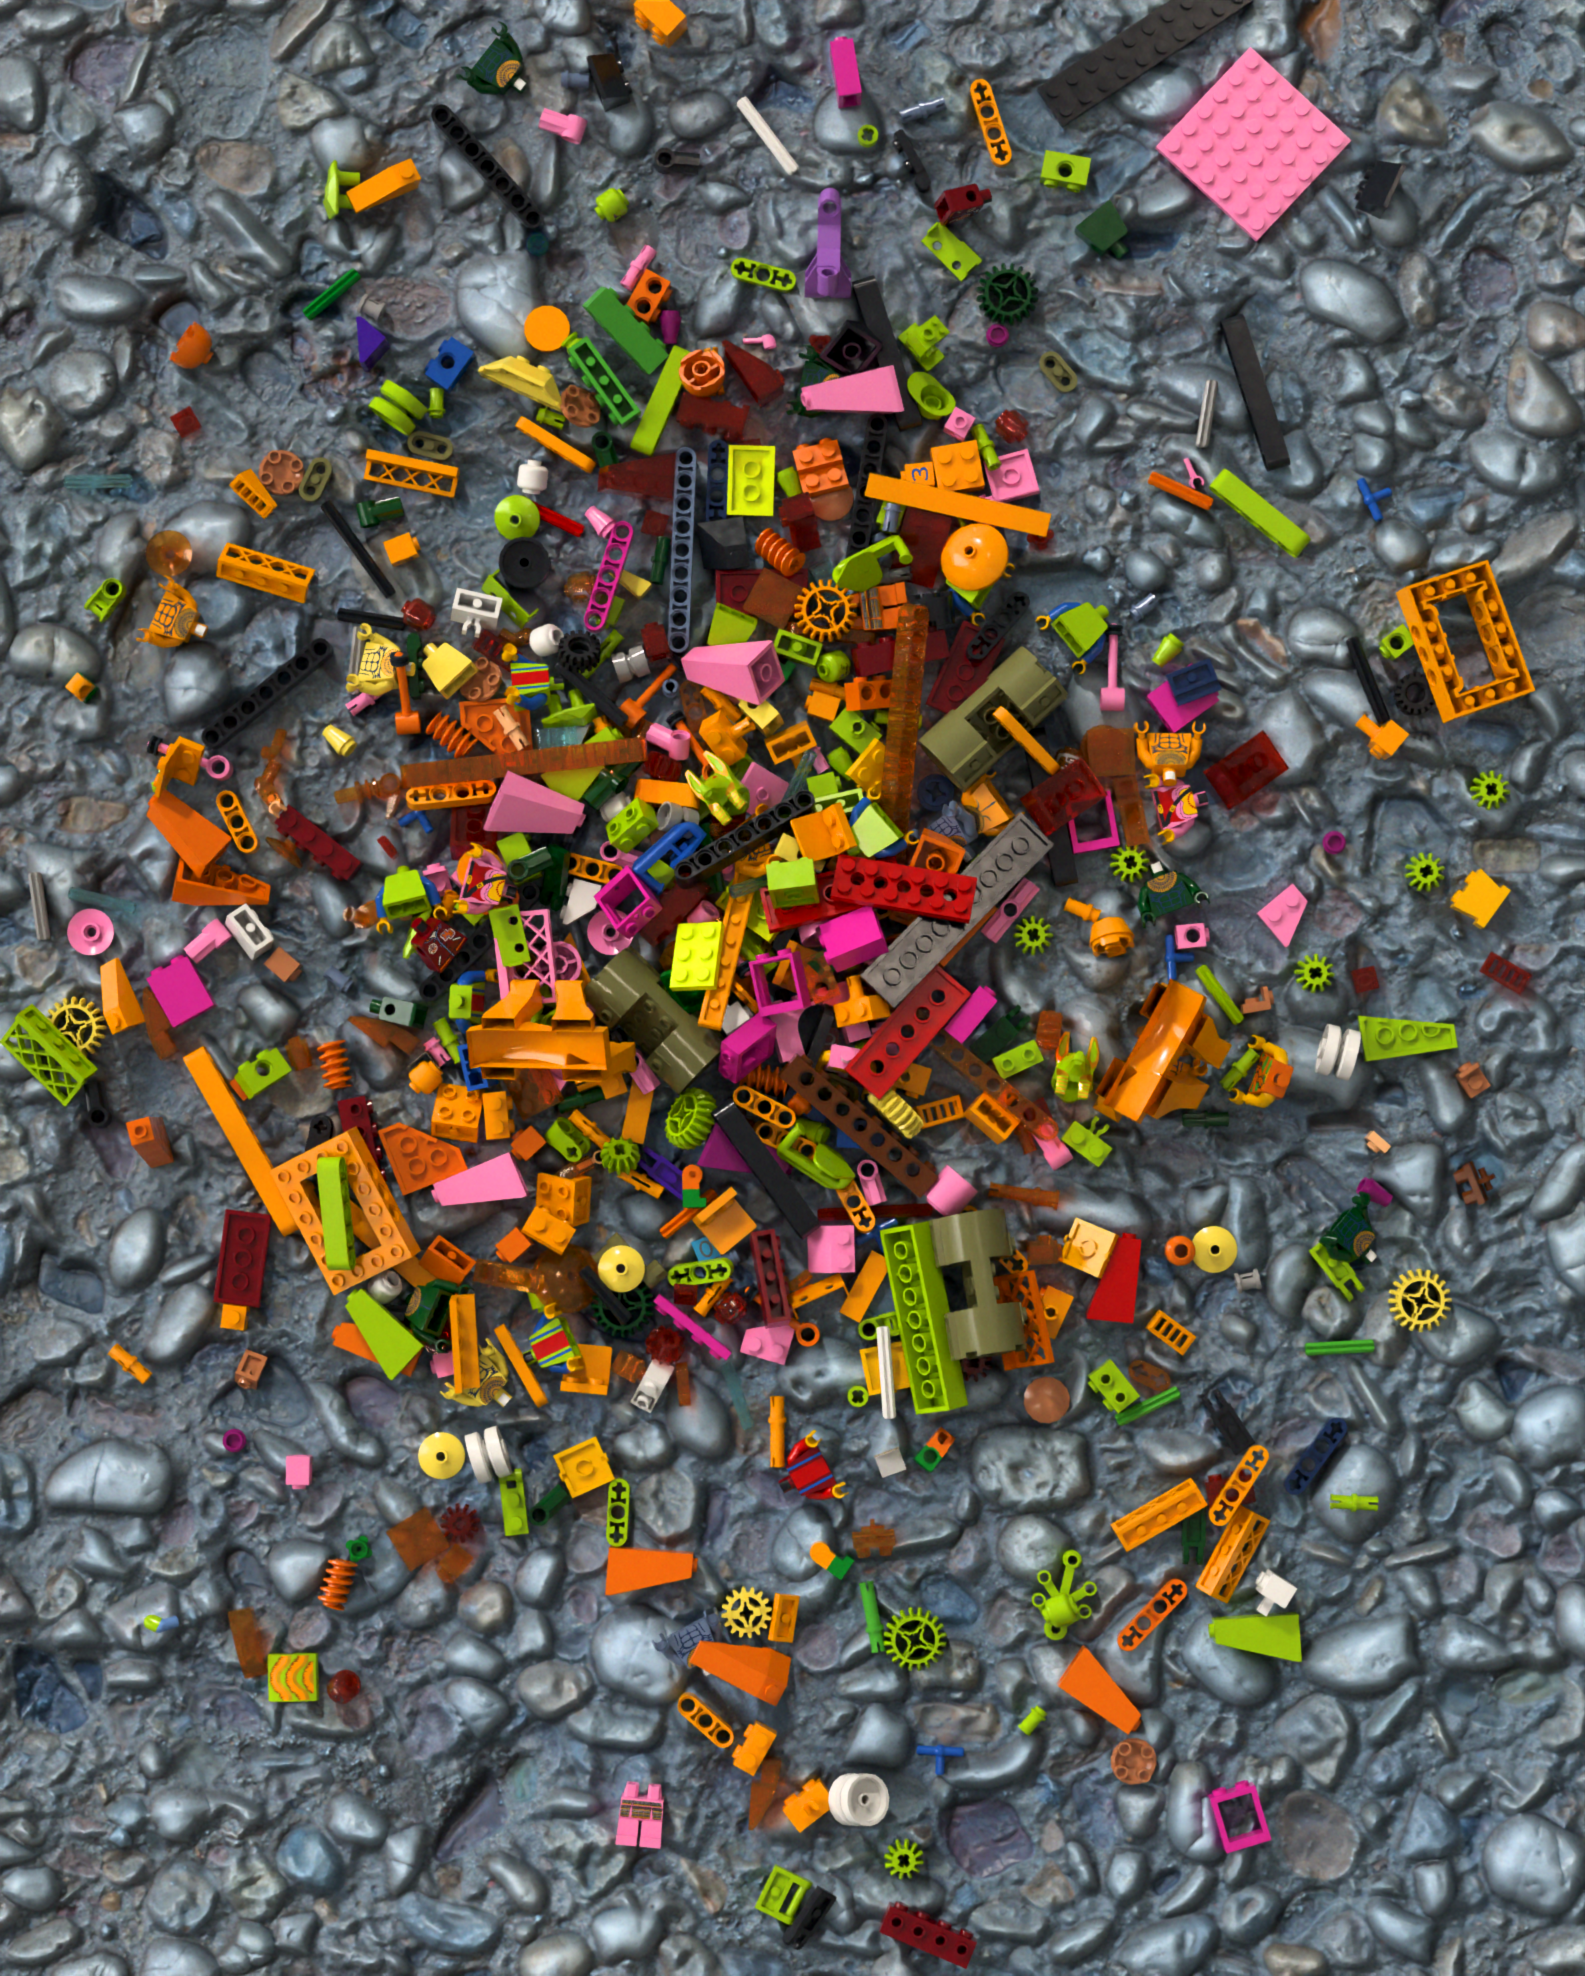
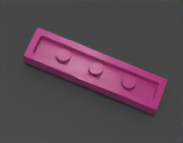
M659 1294L653 1301L657 1304L654 1308L664 1316L667 1314L671 1315L675 1319L673 1323L682 1331L687 1328L693 1333L691 1338L701 1346L703 1343L711 1348L709 1353L719 1361L721 1358L727 1360L732 1354V1351L662 1294Z

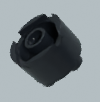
M953 591L939 592V597H937L936 592L922 594L923 599L920 598V594L906 596L910 628L955 624Z

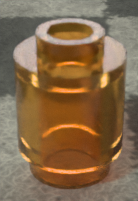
M299 1035L288 1039V1045H285L284 1048L291 1067L294 1066L295 1071H299L312 1066L313 1056L306 1038L301 1040Z

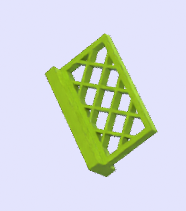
M31 1004L17 1014L14 1018L15 1022L3 1036L0 1043L66 1107L87 1080L96 1073L98 1068ZM21 1026H22L28 1033H22ZM10 1037L17 1038L19 1047L9 1040ZM24 1039H30L32 1048H26ZM38 1043H39L45 1050L39 1049ZM27 1053L34 1055L35 1063L28 1059ZM40 1055L47 1056L48 1065L42 1064ZM54 1059H55L61 1066H55ZM44 1070L50 1071L51 1079L45 1076ZM57 1072H63L65 1081L58 1080ZM71 1076H72L77 1082H72ZM60 1086L67 1088L68 1097L61 1092Z

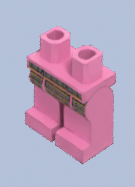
M627 1781L625 1791L621 1796L616 1845L636 1846L639 1821H642L639 1847L661 1848L664 1806L661 1784H649L648 1795L639 1794L638 1782Z

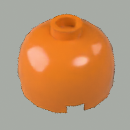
M194 321L193 325L187 328L176 344L178 351L176 353L172 351L169 360L185 369L197 368L201 363L206 365L213 355L210 351L212 339L208 331Z
M695 350L688 353L680 362V380L685 390L692 395L708 397L715 394L722 387L725 381V365L721 356L716 352L710 350V353L702 350Z

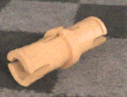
M504 705L500 707V710L505 717H503L499 709L493 714L504 728V734L510 737L517 751L521 752L524 750V747H529L531 743L521 731L520 723L515 722L507 706Z

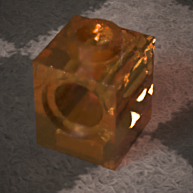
M621 1349L610 1371L635 1383L637 1379L642 1380L648 1368L644 1367L646 1361Z

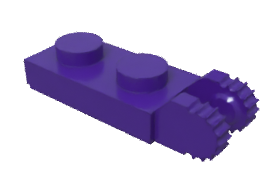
M645 1146L643 1148L644 1152L657 1161L652 1168L641 1158L637 1164L646 1170L649 1176L683 1201V1171L662 1155L659 1156L649 1147Z

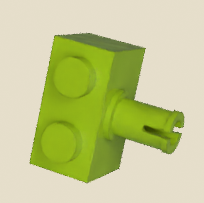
M845 707L829 726V730L857 754L861 755L874 738L879 741L882 739L881 729L872 721L868 724L863 720L862 717L864 715L859 710L846 711Z

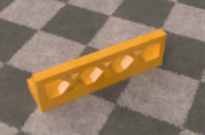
M367 449L364 480L455 498L460 475L459 468ZM372 463L383 465L386 472L379 477L371 476ZM386 466H390L393 468L388 470ZM399 468L405 469L409 475L408 478L401 482L395 481L391 473ZM424 473L429 476L431 482L425 486H419L414 478ZM389 475L392 480L385 479V477ZM443 478L453 479L450 492L440 490L436 483ZM412 480L414 484H409L407 482ZM432 485H435V487H436L437 489H433V488H429V487H431Z
M227 542L218 558L216 577L304 604L315 569ZM229 552L239 554L240 557L234 558L227 555ZM258 560L261 561L262 564L256 565L251 563L250 561ZM273 567H281L284 570L276 571L273 570ZM300 573L307 577L306 579L295 577V574Z
M475 1294L451 1295L449 1301L455 1394L462 1393L464 1388H480L481 1386Z
M1189 1478L1110 1525L1124 1549L1128 1552L1206 1507L1207 1503L1197 1485Z
M1239 1505L1195 1587L1220 1601L1228 1603L1270 1520ZM1257 1520H1260L1261 1522L1257 1530L1253 1531L1255 1523L1257 1522ZM1248 1542L1247 1549L1242 1552L1244 1544ZM1237 1563L1236 1570L1231 1573L1233 1565ZM1226 1584L1227 1587L1223 1595H1220L1219 1592L1222 1586Z

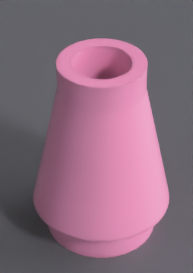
M591 506L586 511L585 516L599 537L609 539L616 520L595 506Z

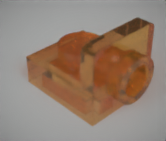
M455 1543L434 1570L442 1581L453 1584L473 1560V1557Z

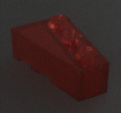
M684 391L676 421L680 423L679 426L685 429L693 430V427L702 429V433L715 436V434H720L724 436L725 440L737 443L738 440H744L751 410L748 405H743V408L731 405L730 401L723 400L722 403L712 400L711 397H698Z
M676 453L602 467L599 469L597 492L660 502L672 499Z
M809 492L782 499L781 507H778L779 519L782 528L787 527L793 548H798L800 553L820 548L819 532L816 530L818 526Z
M683 873V874L680 875V876H681V877H688V876H690L691 874H690V873H687V874H684V873ZM675 879L673 881L675 886L671 890L667 888L659 896V903L663 909L638 933L653 948L670 936L678 927V924H681L712 890L707 883L703 881L693 888L682 889L677 885Z

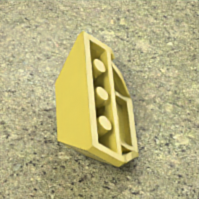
M509 356L479 368L478 373L481 377L563 414L560 409L562 404L561 396L549 369L541 365L536 368L529 364L530 361L521 356H517V358Z

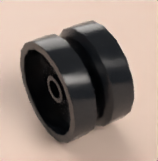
M519 537L512 539L505 544L499 555L498 564L502 576L510 585L517 589L530 590L537 588L546 581L550 574L551 560L549 553L540 542L533 538ZM522 559H527L529 561L527 567H522L520 565V561Z

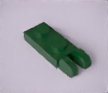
M415 632L408 634L406 639L408 641L407 652L409 662H414L416 666L415 675L409 676L410 697L413 700H421V693H425L424 679H420L419 670H423V657L418 656V653L423 647L420 636Z
M553 843L548 845L547 850L554 865L545 869L544 889L540 893V902L545 906L550 904L552 910L558 911L563 906L564 894H566L571 853Z
M1019 1005L1013 1008L1005 1017L1003 1015L969 1046L984 1064L1019 1033L1018 1031L1031 1020L1030 1016L1027 1015L1015 1027L1008 1021L1020 1012L1021 1007Z
M1206 1507L1182 1520V1564H1188L1190 1559L1189 1546L1197 1547V1565H1203V1553L1206 1543Z

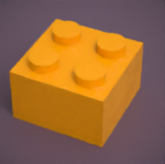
M637 0L633 4L636 24L644 31L648 29L653 34L652 38L660 46L664 44L669 49L687 30L686 15L670 0Z
M977 440L930 449L937 488L959 493L984 490L985 484Z

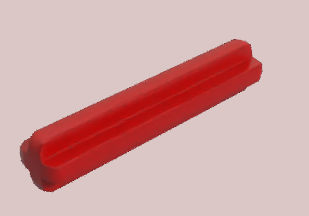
M534 502L539 510L541 520L572 535L581 537L585 529L584 525Z

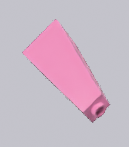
M894 365L801 388V401L806 406L807 411L860 414L879 413L882 415L904 411Z
M771 640L694 647L681 659L687 680L755 705H761L785 681L774 643Z
M507 771L490 808L483 829L486 831L573 834L576 826L581 827L586 814L582 813L585 804Z
M512 1152L433 1184L434 1190H431L435 1202H440L441 1206L522 1198L530 1195Z

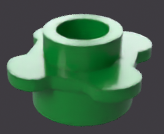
M360 1536L359 1539L354 1541H347L346 1548L349 1549L352 1562H358L359 1559L372 1556V1550L369 1549L366 1536Z

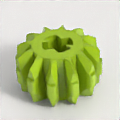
M1489 771L1488 777L1485 772L1480 773V779H1473L1474 784L1477 786L1470 787V791L1476 792L1471 799L1476 800L1479 798L1480 801L1477 803V807H1481L1485 803L1486 810H1490L1492 805L1495 809L1500 808L1499 802H1507L1503 795L1510 794V790L1503 787L1507 786L1509 782H1500L1503 778L1502 774L1497 775L1495 778L1494 771ZM1492 786L1494 794L1487 795L1488 790L1485 787Z
M1126 843L1125 852L1118 846L1116 850L1119 855L1111 854V858L1117 860V862H1112L1109 865L1111 868L1118 867L1113 872V875L1117 876L1121 872L1120 881L1122 882L1128 875L1129 882L1133 883L1134 874L1140 880L1143 878L1140 871H1148V868L1142 866V864L1149 863V859H1141V856L1145 855L1146 851L1142 850L1138 854L1139 845L1137 844L1134 845L1131 851L1130 844ZM1129 857L1133 858L1132 863L1135 864V867L1131 866L1130 869L1126 868L1127 864L1124 862V859L1128 860Z
M1423 852L1419 853L1418 859L1414 856L1410 858L1413 865L1407 864L1405 866L1407 870L1411 871V873L1405 874V878H1413L1409 883L1410 886L1418 883L1417 891H1421L1424 886L1425 890L1429 892L1432 888L1431 884L1435 888L1440 886L1436 879H1444V876L1438 874V872L1445 870V867H1437L1441 859L1437 858L1432 861V853H1429L1426 859ZM1427 867L1430 875L1422 877L1423 873H1420V869Z
M1031 916V924L1023 918L1021 921L1025 928L1016 925L1015 928L1021 934H1013V938H1021V941L1015 944L1016 947L1024 944L1025 947L1022 949V953L1025 954L1028 948H1031L1032 956L1036 954L1035 947L1038 948L1040 953H1043L1044 948L1041 944L1049 947L1051 943L1045 940V938L1053 937L1052 933H1045L1051 927L1050 924L1042 927L1043 918H1040L1037 924H1035V916ZM1029 930L1030 932L1036 930V936L1039 937L1038 941L1034 939L1033 942H1031L1029 940L1030 936L1027 934V932Z
M1313 954L1312 960L1306 955L1304 956L1306 964L1302 961L1297 962V965L1302 970H1294V974H1301V978L1296 979V983L1305 982L1301 988L1302 990H1306L1310 985V993H1315L1317 985L1318 990L1323 992L1325 990L1323 983L1327 986L1332 984L1327 977H1334V973L1327 972V969L1332 968L1333 965H1324L1327 961L1325 956L1318 962V954ZM1317 968L1319 970L1317 974H1320L1319 978L1315 977L1312 979L1309 976L1312 974L1309 973V970Z
M622 1135L619 1140H615L612 1137L610 1143H604L603 1149L600 1152L603 1168H608L609 1174L616 1171L618 1176H620L621 1172L629 1175L630 1169L636 1170L637 1163L640 1160L637 1144H633L631 1138L625 1141Z
M905 1838L904 1845H901L899 1839H896L897 1847L895 1848L889 1844L888 1850L891 1853H884V1858L889 1860L885 1863V1867H893L890 1871L892 1876L899 1871V1879H903L904 1873H907L908 1878L911 1879V1870L915 1873L920 1872L916 1865H923V1859L918 1858L923 1855L922 1850H916L918 1846L916 1842L912 1843L909 1847V1839ZM904 1854H907L909 1862L905 1863L903 1861V1864H901L899 1856L903 1855L904 1857Z

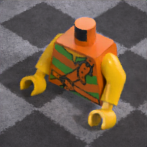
M1253 1034L1251 1036L1256 1038V1044L1248 1043V1046L1256 1050H1263L1247 1092L1248 1094L1246 1095L1237 1088H1232L1231 1091L1236 1093L1237 1096L1234 1099H1228L1237 1105L1245 1102L1246 1105L1266 1108L1274 1100L1284 1097L1294 1067L1288 1064V1055L1283 1048L1270 1042L1266 1043L1265 1038Z

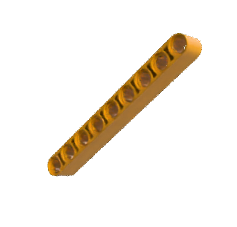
M202 1046L184 1056L183 1059L278 1229L284 1237L297 1231L299 1227L269 1172L274 1167L205 1046Z

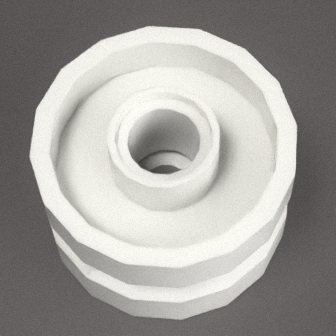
M1327 1024L1318 1047L1315 1072L1328 1076L1334 1068L1336 1078L1348 1081L1356 1063L1361 1032L1347 1029L1342 1036L1339 1026Z
M497 1425L485 1429V1440L482 1439L478 1432L465 1435L468 1455L479 1484L492 1480V1467L499 1478L512 1474L509 1453Z
M847 1773L841 1775L833 1782L829 1791L828 1803L830 1812L835 1820L842 1825L872 1826L878 1824L885 1817L889 1807L888 1789L883 1780L874 1774Z

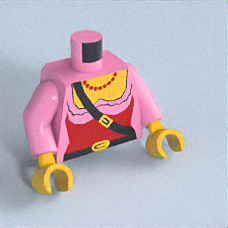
M1156 774L1145 775L1144 778H1149L1150 785H1146L1145 789L1152 788L1150 791L1161 832L1157 835L1162 834L1165 836L1166 841L1162 845H1166L1184 836L1192 828L1195 818L1198 817L1196 807L1207 805L1208 798L1205 791L1192 794L1191 786L1185 785L1183 780L1177 779L1176 785L1165 786L1163 784V776Z
M471 842V845L474 846L473 853L466 852L472 858L469 859L459 900L453 901L459 904V909L452 911L454 914L477 915L487 912L494 905H499L501 896L514 899L517 891V886L505 883L507 873L503 871V865L492 853L484 850L481 845Z

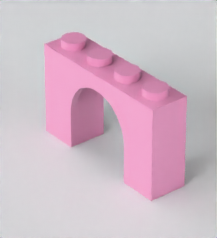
M847 981L835 984L836 988L832 990H827V987L813 990L814 995L810 996L811 1005L823 1006L826 1003L833 1006L834 1004L849 1001L850 994ZM798 995L792 996L791 999H798ZM778 1000V1001L771 1002V1003H772V1005H773V1004H777V1003H782L783 1000ZM806 1008L767 1016L777 1024L775 1048L780 1064L790 1061L796 1053L799 1056H802L803 1053L805 1054L798 1031V1021ZM868 1022L841 1027L846 1044L872 1036Z

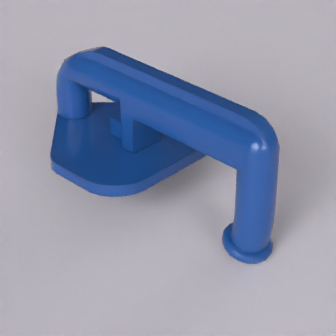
M684 822L673 826L633 863V872L659 896L665 884L659 883L647 870L670 849L674 851L670 857V867L674 869L677 863L694 853L707 833L694 822ZM690 831L694 836L684 841L678 847L675 843Z

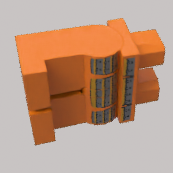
M904 582L872 587L864 592L850 594L854 596V599L849 604L856 603L857 608L860 610V616L849 618L854 622L853 627L849 626L850 630H862V633L909 629L910 624Z

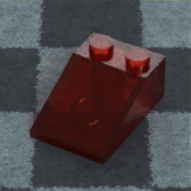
M726 339L722 341V352L760 409L784 394L783 386L785 384L783 381L785 379L778 369L773 370L768 363Z
M908 506L899 536L909 549L913 560L909 564H902L899 561L900 555L895 550L891 569L911 566L912 571L910 573L913 575V580L905 582L933 589L952 518Z
M1262 730L1204 770L1203 773L1230 810L1288 770L1289 767L1264 730Z
M1080 757L1029 791L1020 800L1043 834L1048 837L1105 798L1108 794L1083 757Z
M488 789L484 790V794H489ZM466 790L457 793V796L460 798H465L469 795V792ZM493 802L452 807L450 832L452 860H460L464 853L474 849L471 842L479 844L499 856V847L496 843L499 841V831H486L483 829Z

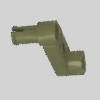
M617 1232L606 1241L607 1244L592 1256L598 1265L602 1255L610 1248L620 1245L629 1246ZM654 1259L647 1266L645 1264V1274L642 1280L652 1290L667 1277L668 1272Z

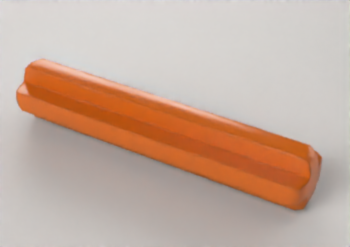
M1155 471L1151 473L1148 479L1149 484L1205 510H1209L1212 506L1213 498Z
M712 1188L700 1196V1198H707V1206L719 1197ZM685 1208L660 1228L661 1235L668 1239L705 1208Z

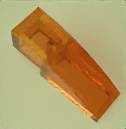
M1136 775L1113 779L1111 781L1127 847L1150 843Z
M145 987L143 989V1011L147 1032L160 1061H165L179 1052L178 1047L168 1033L173 1026L151 987Z
M350 1016L347 1019L386 1049L392 1042L408 1055H411L422 1041L410 1032L381 1020Z
M477 1258L473 1281L538 1294L542 1271Z
M253 1605L228 1611L233 1640L244 1678L268 1674L260 1630L257 1627Z
M765 1756L762 1760L761 1780L752 1779L748 1830H754L771 1803L780 1775L781 1757Z

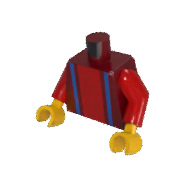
M812 1430L805 1438L793 1446L787 1457L788 1464L786 1465L790 1475L779 1480L778 1483L784 1494L797 1488L800 1495H805L808 1499L827 1500L835 1497L842 1498L849 1494V1492L843 1493L840 1489L846 1483L841 1482L837 1484L818 1447L822 1438L815 1440L812 1435L816 1430Z

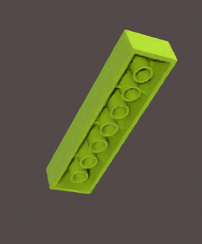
M929 1221L879 1230L916 1414H924L967 1406L968 1400L960 1360L951 1361L944 1319V1314L950 1313L942 1270L941 1268H936Z

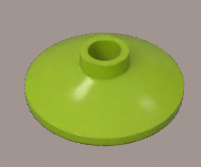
M508 496L498 504L495 510L494 519L496 527L509 540L519 537L530 538L539 528V510L535 503L525 496ZM513 515L519 518L518 523L512 521Z

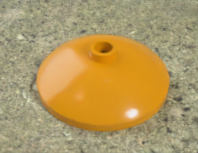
M981 523L965 525L956 530L945 542L941 553V567L945 577L955 587L965 591H979L993 585L1003 575L1009 560L1008 545L1002 534L992 526ZM973 549L972 554L967 555L968 550Z

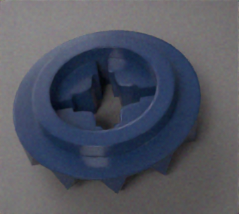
M931 774L923 778L919 783L917 797L921 805L926 809L941 811L944 804L949 806V803L953 800L954 788L950 780L945 776ZM936 783H939V791L942 794H946V796H938L935 802H933L932 794L925 792V790H933Z

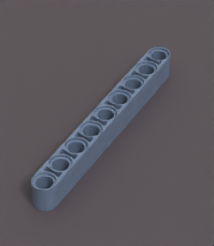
M688 447L679 449L675 456L668 645L671 652L677 655L685 654L690 645L697 460L694 450ZM685 454L692 456V462L687 465L680 462L681 456ZM687 477L691 479L692 483L689 487L684 488L679 485L680 479ZM682 500H687L691 504L690 508L686 511L678 508V504ZM681 523H686L690 526V530L685 534L677 531V527ZM680 546H685L689 549V553L684 557L676 554V550ZM685 569L688 572V576L684 580L677 579L675 577L677 570ZM684 592L687 595L686 601L683 603L676 602L674 600L676 593ZM677 615H683L686 618V622L682 626H676L673 623L674 618ZM676 638H682L685 641V646L681 649H675L672 646L673 641Z

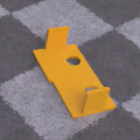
M836 1273L817 1283L787 1295L789 1304L792 1305L793 1313L798 1320L795 1309L841 1287H844L847 1296L850 1295L840 1273Z

